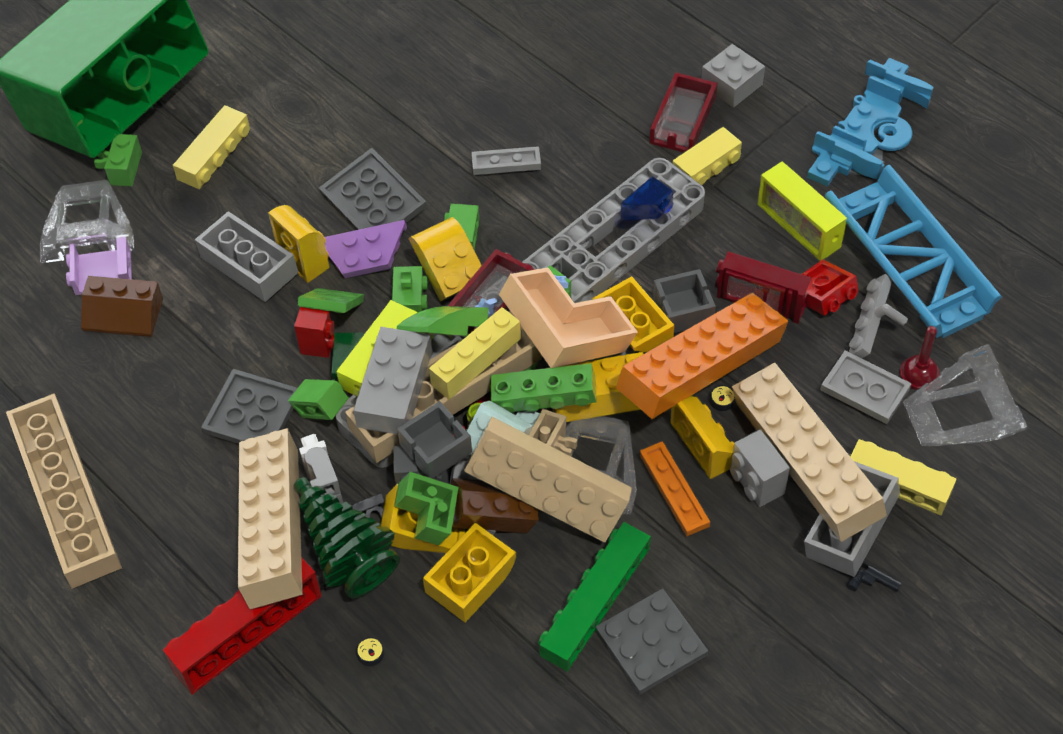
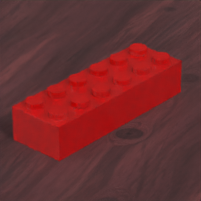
M302 557L303 595L250 609L240 590H238L234 597L226 603L216 606L210 615L192 624L187 632L180 637L172 639L163 649L173 673L191 695L322 597L316 573Z

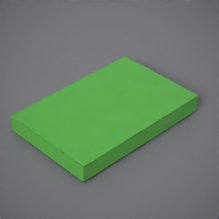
M317 288L299 296L298 305L299 307L345 313L362 304L364 294Z

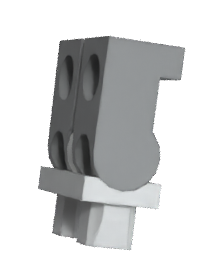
M316 434L303 437L301 439L303 447L299 448L305 473L307 478L311 480V487L320 486L327 492L324 495L332 493L339 499L340 504L343 503L339 483L330 462L324 440L318 442Z

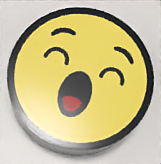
M725 385L715 387L710 395L711 405L720 411L731 409L735 403L732 388Z
M365 638L357 645V656L362 664L374 666L382 661L384 648L381 641L377 638Z

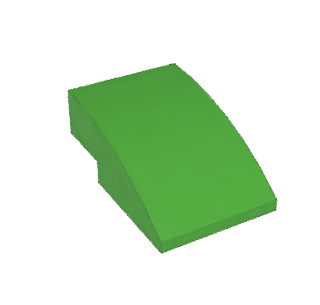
M434 307L406 318L397 325L396 329L418 333L467 336L468 327H479L488 319L489 308Z

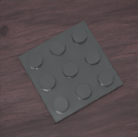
M233 369L201 427L202 432L239 444V442L249 438L283 430L294 409L288 400L297 390V387Z
M663 588L595 626V632L639 695L708 655L707 648Z

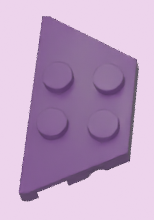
M405 220L327 236L325 237V248L330 259L344 278L390 269L394 261V254L398 251L401 244L399 239L402 232L406 231L407 224Z

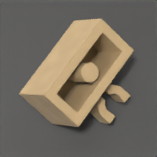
M542 409L529 436L572 457V449H576L577 439L566 437V416Z

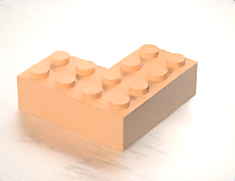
M549 268L510 274L499 293V296L514 317L520 321L521 327L551 368L625 352L638 333L611 296L574 303Z

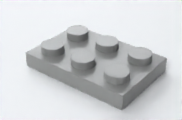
M845 350L822 383L820 390L888 424L910 390L912 383Z

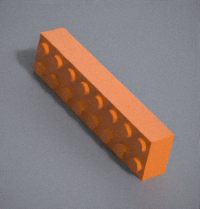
M751 293L625 364L622 367L616 389L653 419L779 343L788 320L761 300V298Z

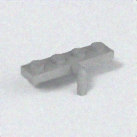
M887 274L871 280L867 286L868 292L861 305L860 317L855 324L854 337L849 343V352L860 358L870 354L882 316L887 315L901 326L908 320L903 314L890 305L885 304L892 283V279Z

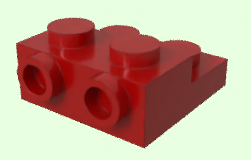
M823 259L802 273V275L811 277L806 291L808 293L806 299L807 307L824 316L830 311L836 312L841 303L847 299H854L859 291L856 275Z

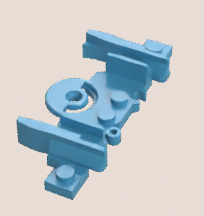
M889 58L884 65L869 60L866 65L865 74L870 77L864 97L862 95L854 97V108L844 121H840L838 126H834L831 136L819 131L816 133L812 151L820 156L808 171L807 178L828 187L837 172L847 176L850 170L853 169L862 175L878 179L885 164L872 154L878 148L887 151L903 149L912 139L911 126L907 121L899 117L902 109L899 104L902 98H908L927 109L931 100L933 86L920 79L906 75L909 66ZM878 127V136L883 140L882 143L874 136V131Z

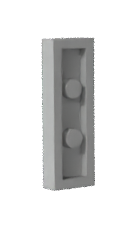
M539 146L472 152L473 175L541 170Z

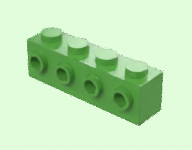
M591 363L491 375V402L510 413L524 410L537 411L542 408L559 409L569 405L585 406L589 403L597 402L596 376Z

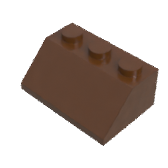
M88 276L82 293V331L152 337L163 301L158 282Z
M451 479V485L459 487L453 518L454 528L470 529L474 523H477L485 530L528 533L538 521V510L536 507L484 481Z

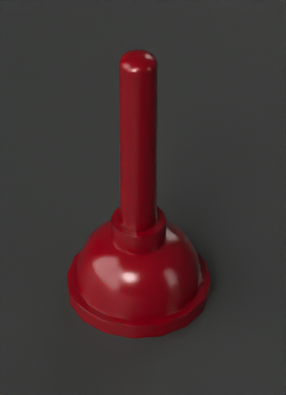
M934 326L927 328L920 354L907 358L902 363L899 371L900 378L912 383L910 388L917 391L933 388L940 376L939 368L933 359L930 358L937 329Z

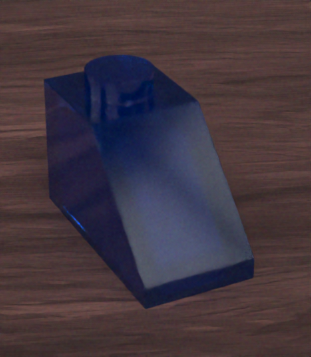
M652 176L621 202V218L623 220L658 219L662 214L668 213L672 209L674 191Z

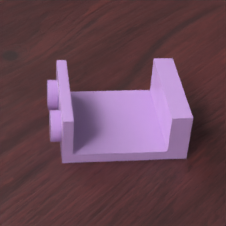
M126 237L117 238V250L82 255L78 254L75 244H70V254H66V262L70 272L66 273V280L68 286H72L75 295L83 293L88 276L132 279L131 250Z

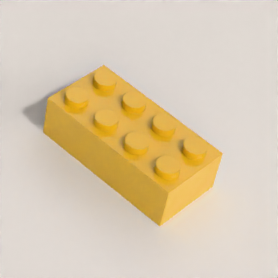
M643 352L564 365L592 364L596 376L597 402L589 403L585 406L569 405L559 409L552 408L553 412L566 416V422L640 410L639 407L616 389L622 367L643 355Z

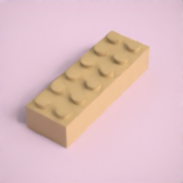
M491 417L464 470L474 477L603 542H606L629 503L632 487L494 417Z

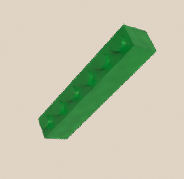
M625 522L622 523L619 529L615 528L612 531L607 547L599 550L595 558L596 563L592 569L588 568L581 578V585L577 590L573 589L567 598L568 604L564 610H558L552 622L553 626L549 631L545 630L538 641L540 657L566 672L569 671L595 632V626L599 625L650 550L651 536Z

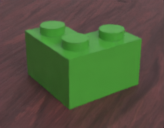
M409 472L399 482L394 507L419 514L414 538L440 545L451 535L459 487L413 472Z

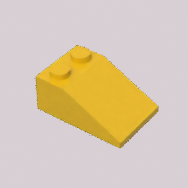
M398 484L386 495L381 527H387L395 533L391 546L401 549L447 553L465 534L464 528H454L452 525L451 535L440 545L416 539L414 537L419 514L394 507Z

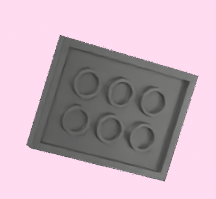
M373 148L369 149L319 187L324 197L356 230L405 220L407 223L428 207L427 202Z

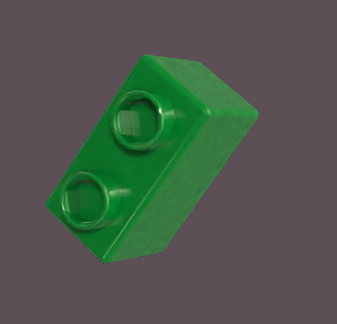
M69 0L0 58V87L26 131L88 157L95 158L113 142V139L122 134L208 55L209 49L187 0Z

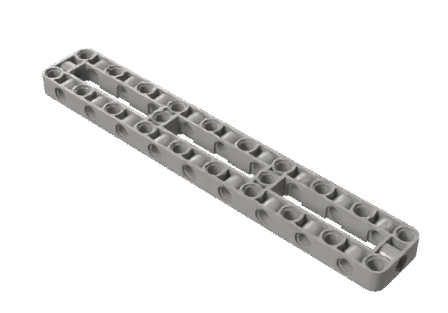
M655 158L530 255L523 263L530 264L534 269L547 268L551 265L560 273L563 272L570 277V298L574 303L592 300V298L604 292L701 213L704 207L705 190L702 185L668 160ZM655 194H663L668 198L596 257L586 250L591 245L595 246L610 234L613 228L621 221L627 220L645 206V202ZM502 277L480 296L485 300L495 298L498 301L495 306L499 308L504 302L499 293L508 278ZM473 300L468 307H475L476 305H478L476 303V300ZM434 334L435 337L431 341L432 354L430 359L467 336ZM352 395L335 415L338 431L375 466L381 468L390 466L394 463V452L376 463L348 428L345 412L355 406L358 398Z

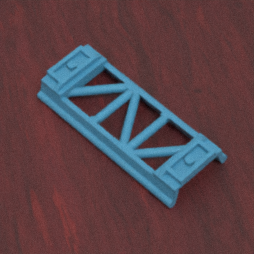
M887 165L883 169L878 182L838 199L833 191L825 194L828 202L847 218L846 224L918 311L927 327H936V338L940 336L945 338L982 320L984 315L991 313L995 303L1002 298L1000 293L891 165ZM896 202L911 219L912 223L875 239L888 205ZM876 211L868 233H866L856 220ZM915 231H921L934 248L886 244ZM884 254L933 258L899 274ZM944 264L932 302L926 307L906 281ZM952 271H954L968 288L943 299Z

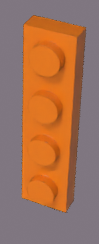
M663 441L640 450L642 461L686 537L710 527V520Z

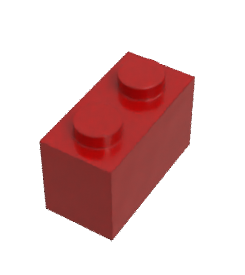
M300 307L294 325L300 353L329 358L334 347V321H331L329 311Z

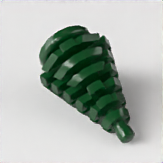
M301 477L297 479L293 486L297 493L302 495L299 498V504L302 511H305L303 516L309 526L308 531L312 541L314 540L316 555L319 554L318 564L320 569H323L325 585L333 587L345 583L344 591L352 599L366 595L380 586L390 577L400 563L399 555L389 549L393 543L392 540H394L395 533L387 527H381L378 521L367 518V515L363 512L353 510V507L346 501L340 504L339 499L332 493L324 495L327 492L322 487H311V483L307 478Z

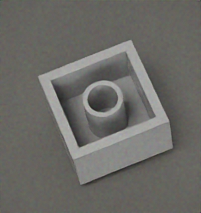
M731 44L702 67L701 79L718 83L716 96L734 108L763 85L765 66Z
M761 429L735 442L730 472L736 481H740L743 485L747 497L751 501L754 500L758 507H761L784 495L790 467Z

